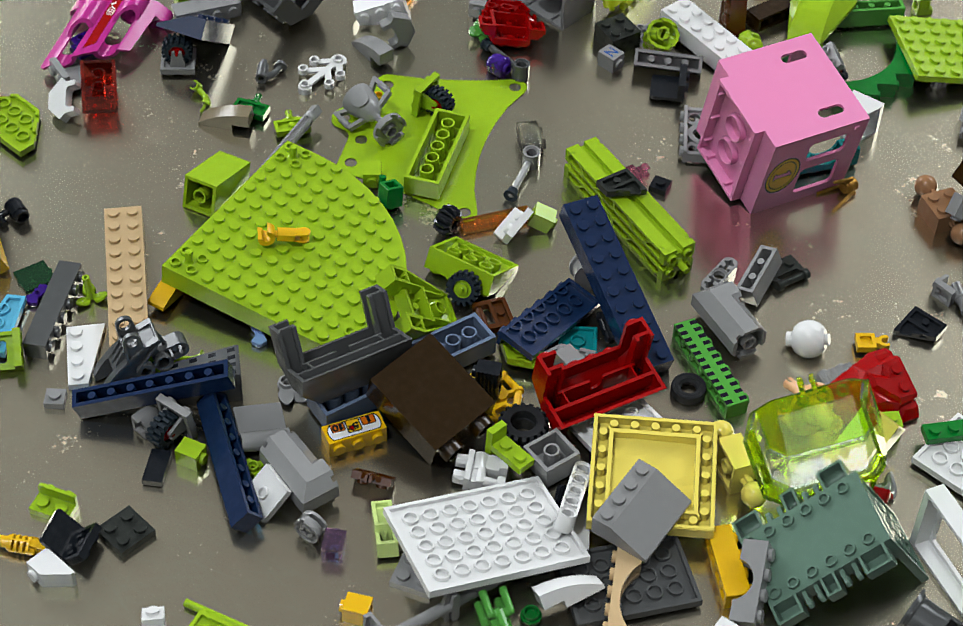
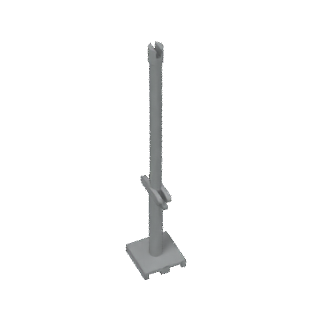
M507 581L469 589L461 594L457 592L446 594L443 596L441 603L397 626H425L440 617L445 622L449 621V617L452 621H456L459 618L460 606L478 597L480 590L486 589L488 592ZM371 611L363 615V626H383Z

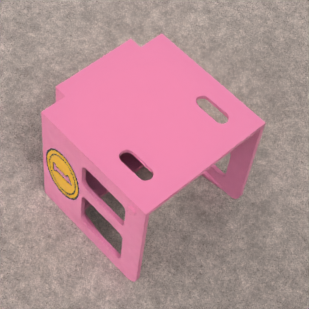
M812 33L718 60L696 128L701 136L697 149L729 200L741 199L751 215L838 185L833 184V181L844 179L870 117ZM789 55L787 63L781 60L782 57ZM835 106L843 109V112L828 117L818 115L819 111ZM847 134L841 147L806 158L812 145ZM836 159L828 178L794 189L802 170Z

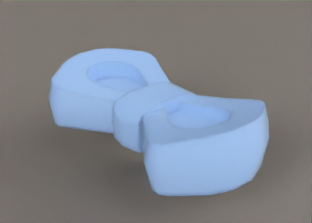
M251 326V330L255 333L251 344L257 348L267 345L265 333Z

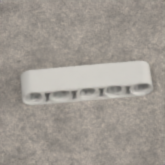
M585 461L575 462L554 523L555 530L563 534L572 532L588 485L590 464Z

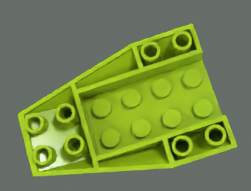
M791 0L787 40L812 33L821 46L855 8L858 0Z

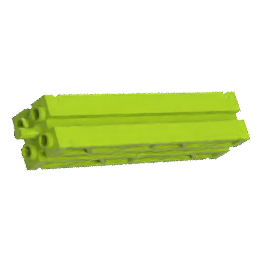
M593 137L584 141L583 146L576 144L566 148L565 160L568 163L564 165V176L570 179V182L584 198L598 195L614 231L645 265L657 275V278L662 282L673 278L677 272L679 274H688L690 269H692V255L694 254L696 242L689 238L686 231L648 191L646 195L606 197L596 186L597 180L625 169L619 160L600 143V140L597 137Z

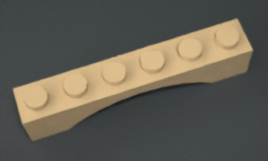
M617 547V550L612 551L611 563H615V568L610 567L609 580L613 581V585H608L606 598H611L610 603L605 604L604 616H608V621H603V626H626L620 609V599L630 583L640 576L642 561Z

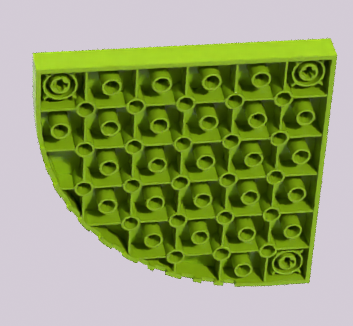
M287 140L162 265V282L270 335L268 326L287 319L289 325L293 324L296 326L302 352L366 328L367 322L359 291L376 285L375 276L389 264L407 269L406 254L399 231L378 197L356 177L344 170L341 165L335 164ZM267 222L273 224L275 230H277V227H307L311 231L310 239L305 244L276 241L275 239L273 244L262 246L258 242L257 227L267 231ZM388 295L393 319L396 321L400 317L394 296Z

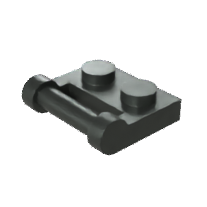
M790 254L781 258L782 264L771 285L777 291H781L786 286L799 280L809 279L811 274L807 268H803Z

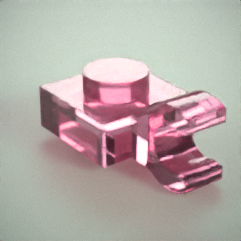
M643 163L638 167H635L633 164L625 167L639 181L650 176L647 171L650 167L647 163Z

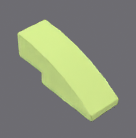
M392 500L371 501L377 558L399 556L398 541L383 515L384 507L393 506Z

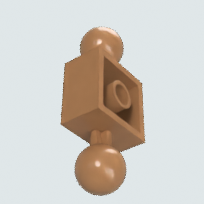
M919 176L914 183L915 192L920 196L917 212L934 235L951 231L952 241L958 245H963V220L957 222L950 218L951 214L945 212L956 191L953 187L937 191L938 184L933 176Z

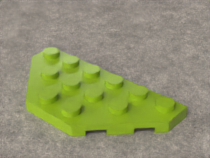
M19 94L0 96V142L22 157L35 149L40 110Z

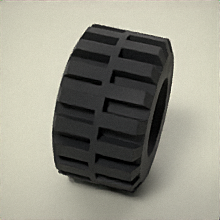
M517 403L512 404V407L508 406L505 408V411L500 413L498 422L503 420L507 424L506 435L522 449L524 445L548 433L549 420L546 417V413L544 411L541 412V408L538 406L535 408L530 403L529 405H525V403H521V405H517ZM517 429H527L528 431H520Z

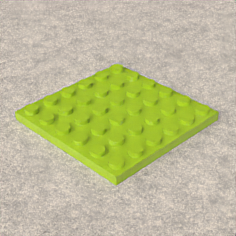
M889 15L887 21L916 81L963 84V20Z

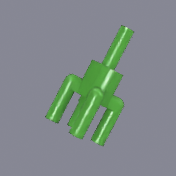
M501 586L498 589L501 597L494 599L495 608H492L486 589L478 592L480 600L475 601L473 604L481 626H512L509 617L515 613V609L507 586Z

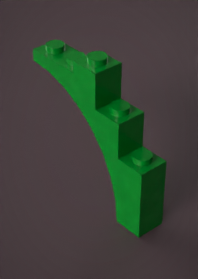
M896 42L894 59L883 71L862 80L846 82L851 91L856 90L880 101V97H894L899 87H913L914 80L916 81L898 42Z

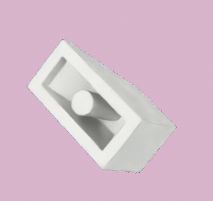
M43 549L26 562L28 577L34 583L37 581L42 587H74L77 585L75 572L50 549Z

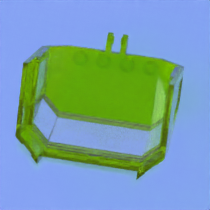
M814 373L808 374V379L812 389L806 390L802 377H796L800 392L770 400L749 413L743 444L764 499L770 502L773 501L784 508L778 495L790 488H793L801 499H803L801 492L805 490L809 493L810 497L814 496L813 485L817 483L821 491L823 490L815 473L838 459H841L850 473L856 471L866 482L870 481L873 490L880 474L886 467L887 451L882 417L869 380L848 378L818 387Z

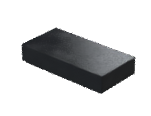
M151 449L142 477V485L163 487L172 458L171 450Z

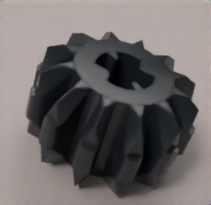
M443 205L433 220V228L441 235H452L460 226L462 212L454 205Z

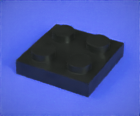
M128 505L100 525L102 528L98 534L121 558H124L154 537L156 531Z

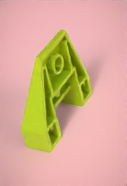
M389 264L375 276L377 285L385 289L388 295L394 296L400 315L394 321L395 327L411 337L412 341L457 321L450 298L447 297L448 294L407 269Z

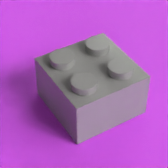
M557 428L523 446V450L535 459L534 465L530 469L536 476H539L547 488L571 475L575 462L581 461L580 452Z

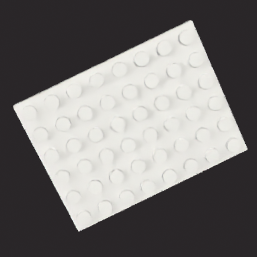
M539 476L383 508V515L428 598L590 562V554L574 530L569 534H563L555 530L554 523L559 507Z

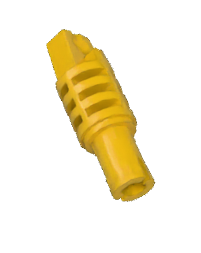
M14 533L9 534V536L0 535V548H5L10 553L34 556L46 548L39 542L37 537L16 535Z

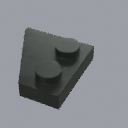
M627 168L596 181V186L606 197L647 194V188Z

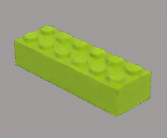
M440 108L435 109L404 175L405 193L439 200L469 133L470 115Z

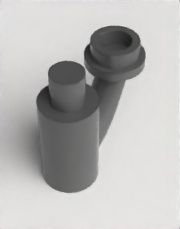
M262 59L257 65L255 80L260 84L266 83L267 80L274 78L280 72L286 71V63L283 60L276 61L274 69L269 72L268 61Z

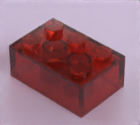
M80 60L82 114L118 113L115 60Z

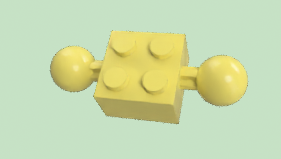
M725 420L714 421L718 422L716 470L730 495L741 492L743 503L749 507L757 508L762 506L767 499V490L762 483L754 481L759 463L757 457L750 450L749 442L744 439L741 433L734 434V429L729 422Z

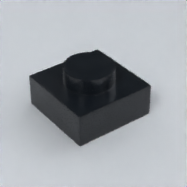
M655 175L648 191L665 197L672 186V180Z

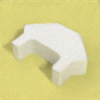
M60 78L49 92L48 109L60 120L67 123L71 117L80 115V110L72 106V93L75 90L81 89V84L75 79L66 81Z

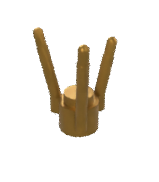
M853 176L835 180L833 184L838 185L816 192L817 195L840 188L842 193L848 194L832 209L833 213L848 199L856 195L855 190L858 189L859 185Z

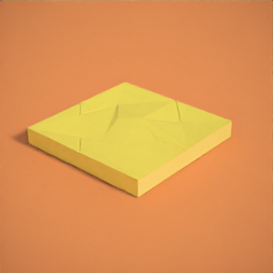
M594 413L586 529L592 528V517L637 460L640 459L659 470L691 500L690 506L667 535L713 539L718 422Z

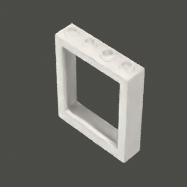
M941 484L925 490L909 541L963 618V578L935 540L943 518L963 546V509L947 487Z

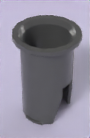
M923 589L897 625L963 626V623L928 599L925 594L926 590Z

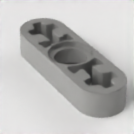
M731 257L722 259L702 280L700 291L709 288L711 283L714 286L722 282H728L736 273L738 262ZM715 275H721V276H723L724 278H723V279H717V278H715L714 276H715Z

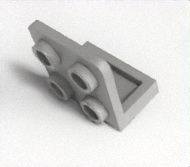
M56 57L49 59L50 66L48 69L56 82L60 78L66 81L75 79L81 84V89L96 84V78L84 62L63 68Z

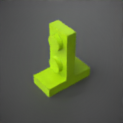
M500 420L487 429L485 453L498 456L520 475L534 465L535 459L506 435L507 424Z

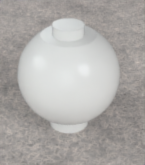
M814 320L801 321L794 326L793 331L786 332V346L792 347L794 352L803 358L818 357L826 350L827 345H830V334H827V330L822 324Z

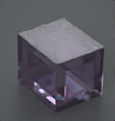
M338 528L325 529L321 546L322 561L343 564L347 547V530Z

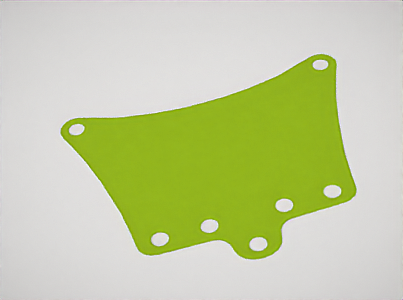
M385 74L378 79L383 82L391 81L394 85L390 88L392 95L383 106L381 117L390 113H398L405 119L407 126L403 127V137L396 144L391 145L388 143L383 147L373 137L374 127L377 124L376 121L366 122L355 130L349 131L333 113L331 118L333 125L345 130L349 135L337 164L341 165L344 170L353 176L363 179V161L382 160V175L386 176V181L396 179L404 187V175L432 116L430 111H426L427 109L418 117L411 115V103L414 99L413 91L417 85L420 86L425 78ZM439 79V86H443L444 90L448 89V93L453 95L451 98L455 99V108L452 111L470 115L469 133L439 200L403 193L438 210L447 204L454 205L459 210L467 208L471 211V214L466 217L462 216V221L474 219L477 216L474 191L475 178L480 154L489 133L498 119L527 90V85L524 82H518L514 79ZM517 83L521 86V89L513 91L509 86ZM376 85L374 92L381 91L384 94V92ZM349 114L350 119L348 121L350 123L358 120V118ZM365 136L367 142L359 144L355 141V138ZM353 158L357 161V164L350 167L345 164V161Z

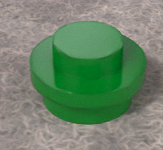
M530 604L521 610L520 619L524 624L534 626L540 623L542 613L536 605Z

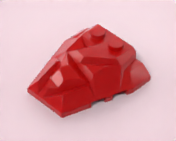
M488 0L481 15L478 17L479 28L497 46L528 47L531 39L538 40L546 34L544 23L542 21L537 22V16L535 14L531 16L530 9L522 1Z
M887 348L866 354L827 385L834 395L833 410L842 418L843 424H849L865 402L873 405L881 412L899 411L903 424L919 418V408L915 401L918 397L917 391L901 358L893 356L892 352Z

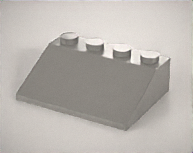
M638 459L592 517L591 531L646 563L690 506L691 500L659 470Z

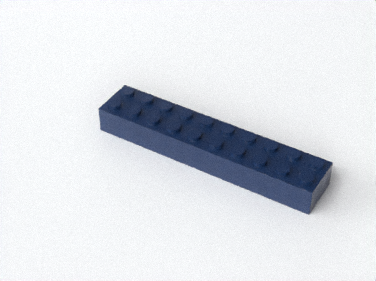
M598 195L563 204L559 213L560 220L617 345H619L625 323L630 319H637L643 316L654 334L647 357L657 373L668 370L674 358Z

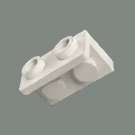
M514 207L493 234L507 245L527 222L533 211L527 208L523 212Z

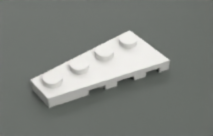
M106 323L66 327L69 390L90 387L93 377L92 371L99 356L98 352L103 342Z

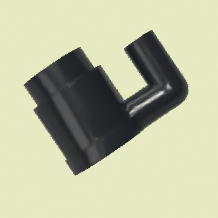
M18 197L10 198L5 203L4 209L0 212V225L2 228L8 226V222L5 220V217L8 215L20 224L29 219L28 209Z

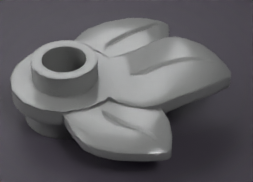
M285 374L279 378L277 382L279 389L278 398L284 405H290L293 401L298 403L307 402L306 398L302 397L291 387Z

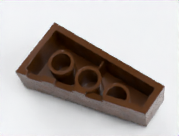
M721 0L718 22L737 38L740 33L745 31L747 0Z

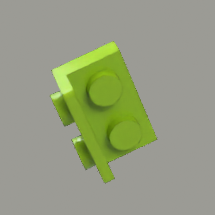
M40 482L38 484L39 493L30 505L29 513L50 520L55 510L62 509L70 517H73L79 508L77 495L72 491H65L56 488L54 485Z

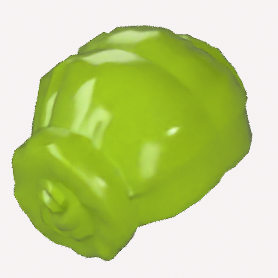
M747 29L739 34L738 39L750 49L755 50L763 47L758 33Z

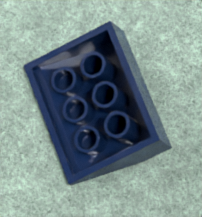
M199 13L198 16L190 15L157 22L156 24L158 27L199 40L230 44L235 25L229 23L230 20Z

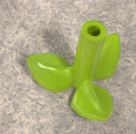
M89 275L82 276V293L86 297L79 298L76 304L79 306L91 305V300H94L96 303L103 301L107 297V292L95 293L96 288L91 283Z

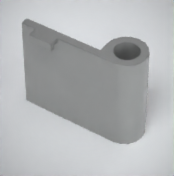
M281 402L233 407L234 421L244 453L259 451L262 445L265 448L268 444L266 442L268 437L283 429L288 430L290 433L289 427H286Z

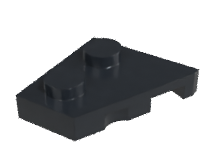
M915 306L894 328L893 334L936 342L947 330V325Z

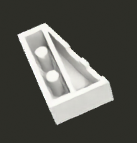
M406 0L353 1L354 14L360 26L379 25V21L386 18L390 11L406 13L411 20L410 9Z

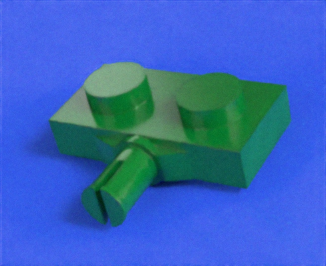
M256 93L253 99L238 97L233 104L253 106V119L264 121L270 112V105L260 102L263 97L260 93Z

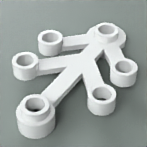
M336 54L329 59H319L318 56H311L309 64L312 67L308 68L305 64L298 66V73L300 75L315 74L309 80H302L298 84L299 94L306 96L312 93V85L324 76V88L328 90L333 89L334 80L331 75L333 69H336V80H345L343 68L347 64V59L341 54ZM318 65H327L325 67H317Z

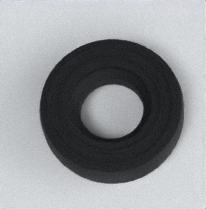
M679 374L671 383V395L681 404H698L706 395V383L696 374ZM683 385H692L696 388V391L694 393H686L682 391L681 387Z

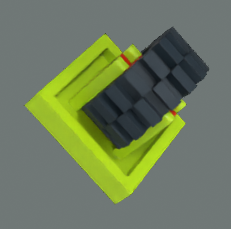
M434 71L424 79L420 86L417 85L413 91L414 99L411 103V115L418 117L427 109L426 111H430V115L433 116L436 108L449 111L455 108V99L451 98L453 95L448 93V89L444 90L443 86H439V73Z

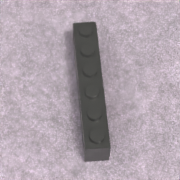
M59 260L23 340L25 356L48 360L50 353L54 351L55 341L61 335V327L66 323L67 313L73 307V299L79 293L80 283H83L82 276L85 275V272L82 271L81 263Z

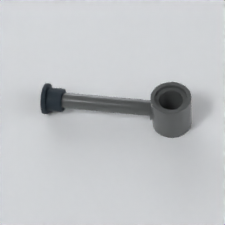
M489 38L483 39L480 44L482 50L504 55L511 60L512 78L515 81L525 82L529 79V60L524 58L513 60L496 48Z

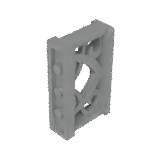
M684 105V111H680V121H683V123L680 122L679 133L683 134H680L679 145H682L679 147V156L682 157V163H706L700 152H697L699 139L694 136V133L697 132L696 128L703 108Z

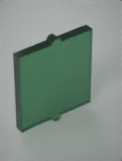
M42 260L13 272V275L17 279L18 285L28 294L35 291L34 289L38 288L40 284L48 285L53 273L52 268H49L45 261Z

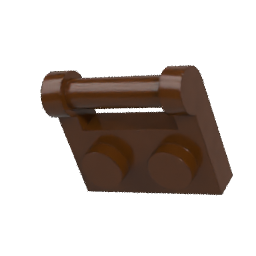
M505 297L479 301L472 305L473 312L481 318L493 333H497L502 326H507L513 319ZM488 309L493 324H488L483 310Z

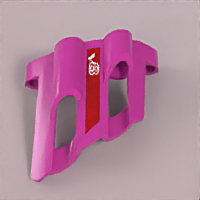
M77 0L70 11V16L73 17L40 68L46 70L50 66L49 59L53 57L58 59L63 68H67L73 65L79 56L93 54L98 59H109L116 56L119 52H129L148 26L164 29L156 26L157 22L173 19V13L156 0ZM119 17L125 23L132 24L120 43L115 45L105 43ZM82 22L86 23L89 29L74 53L69 55L62 54Z

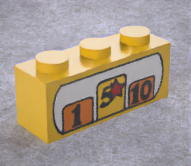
M379 410L322 426L321 437L329 457H333L387 441V427Z

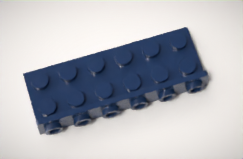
M568 278L564 282L558 283L553 291L549 290L541 300L537 299L533 306L526 308L519 317H514L507 326H502L497 333L498 339L496 343L501 345L506 341L532 361L599 308L600 305L595 296L571 278Z

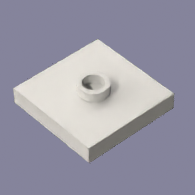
M265 464L252 480L263 519L261 521L263 523H267L292 493L270 464Z

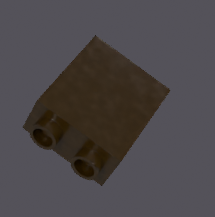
M431 333L369 381L366 396L430 466L441 457L446 463L452 461L457 457V453H461L465 446L461 441L472 433L478 439L495 423L490 416L496 402Z

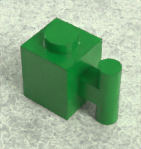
M379 175V201L386 209L391 210L401 207L403 204L404 187L396 179L386 181L385 175Z

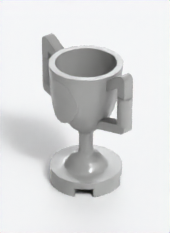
M376 76L372 77L370 85L360 83L350 88L343 99L344 109L334 112L335 117L349 131L355 130L366 122L376 121L377 124L374 127L373 137L383 147L388 143L391 145L396 144L404 135L402 132L403 127L407 126L405 119L398 113H390L381 117L382 108L392 95V92ZM376 85L384 92L380 100L374 92ZM351 114L358 118V120L350 123L344 116Z

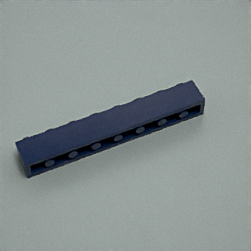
M228 359L75 389L72 390V408L83 419L157 404L155 398L160 393L166 397L170 396L174 400H180L235 389V370Z
M222 392L205 394L196 404L229 518V524L235 530L248 533L263 519L228 397L227 394Z

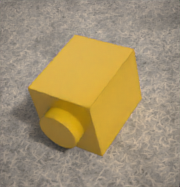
M348 591L346 598L341 600L339 612H342V622L363 626V615L370 611L373 612V597Z

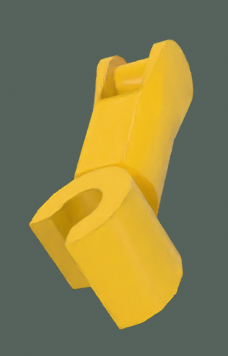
M268 222L267 231L257 227L258 242L262 246L273 244L275 239L276 241L303 244L308 243L311 231L307 227H277V230H275L274 225Z

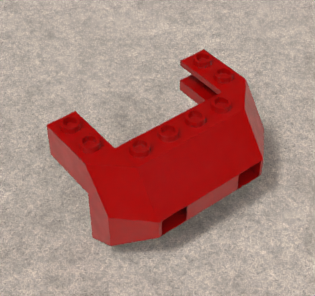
M643 316L628 320L624 325L619 345L612 348L607 347L602 352L589 354L578 361L573 360L565 366L563 363L553 366L556 357L555 350L543 352L536 357L531 379L541 410L546 413L552 429H565L593 418L594 413L603 414L667 388L647 357L654 334Z

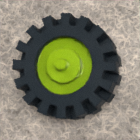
M459 270L448 279L445 290L449 293L447 297L452 298V303L457 302L458 306L461 304L467 306L472 304L481 295L482 286L480 284L482 282L481 280L478 281V275H473V271Z

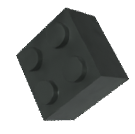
M623 13L595 23L593 39L602 48L611 44L625 53L640 46L641 31Z

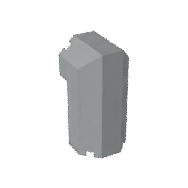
M732 281L722 282L692 294V307L733 356L736 355L739 359L750 356L757 351L755 347L758 344L762 346L765 343L767 331L746 308L744 301L740 302L741 291Z
M283 429L269 436L266 440L268 443L264 448L262 445L259 449L260 461L264 465L270 464L291 490L292 493L289 497L302 513L306 510L312 511L339 496L337 480L333 482L331 476L334 475L332 469L323 459L316 458L294 431L289 433L288 430Z

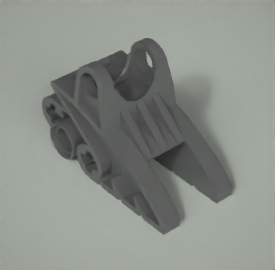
M120 316L114 323L117 341L101 357L92 373L96 381L107 377L103 383L105 384L155 374L156 368L160 371H167L172 368L174 360L185 356L189 352V345L184 334L180 331H175L165 336L160 335L156 331L150 317L135 325L130 316ZM121 322H129V325L127 327H119ZM151 356L154 360L153 362L148 360Z

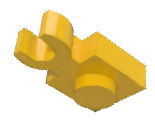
M855 333L856 352L870 353L882 348L889 350L890 343H887L889 337L887 335L875 337L874 333Z

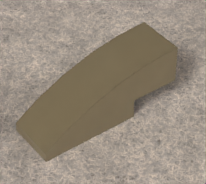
M224 105L203 111L198 125L233 130L234 126L249 128L254 117L253 106Z

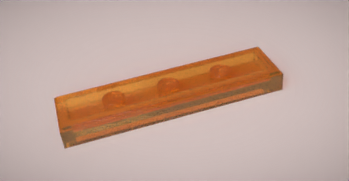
M525 205L516 208H518L520 211L522 210L523 212H525L528 206ZM513 208L463 218L459 226L462 235L468 236L496 230Z

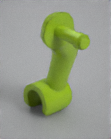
M193 80L196 86L194 88L190 87V89L201 96L204 105L200 112L203 113L207 105L211 106V101L207 93L202 89V84Z

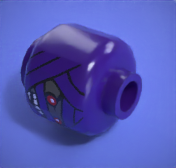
M495 53L487 59L486 66L490 74L503 78L511 72V60L508 57Z

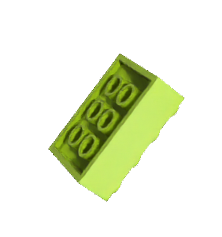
M457 236L430 246L424 267L430 269V272L443 275L447 280L459 270L473 271V275H478V281L481 280L482 282L480 284L482 286L480 296L483 297L497 293L519 266Z

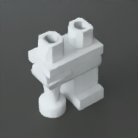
M470 449L469 454L457 453L455 466L466 469H454L452 482L462 484V490L464 491L505 483L509 466L496 455H489L482 451L476 452V450Z

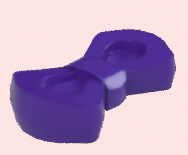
M40 284L38 288L34 289L35 291L32 294L26 295L27 304L31 307H37L39 299L43 297L48 285Z

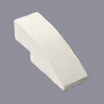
M571 575L543 582L532 587L537 602L544 610H547L561 602L566 607H569L599 592L605 586L597 576Z

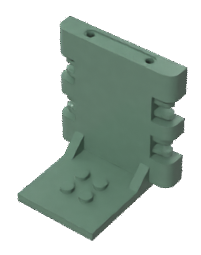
M841 459L815 473L823 490L821 491L816 483L812 486L815 493L814 496L810 497L806 490L801 492L804 502L793 488L778 495L786 512L779 505L776 507V511L779 514L777 518L774 519V516L768 512L765 514L768 521L766 523L763 516L755 509L732 523L741 545H743V539L769 541L773 549H775V560L771 562L770 566L772 577L771 581L767 583L766 590H768L767 602L778 626H793L809 617L810 613L804 601H806L810 609L814 608L815 602L812 597L816 594L822 602L826 601L827 597L832 602H835L847 595L848 592L842 579L848 587L852 586L853 581L849 576L855 572L859 580L865 578L861 568L873 580L897 566L898 563L895 558H899L922 583L929 579L895 513L856 471L850 473Z

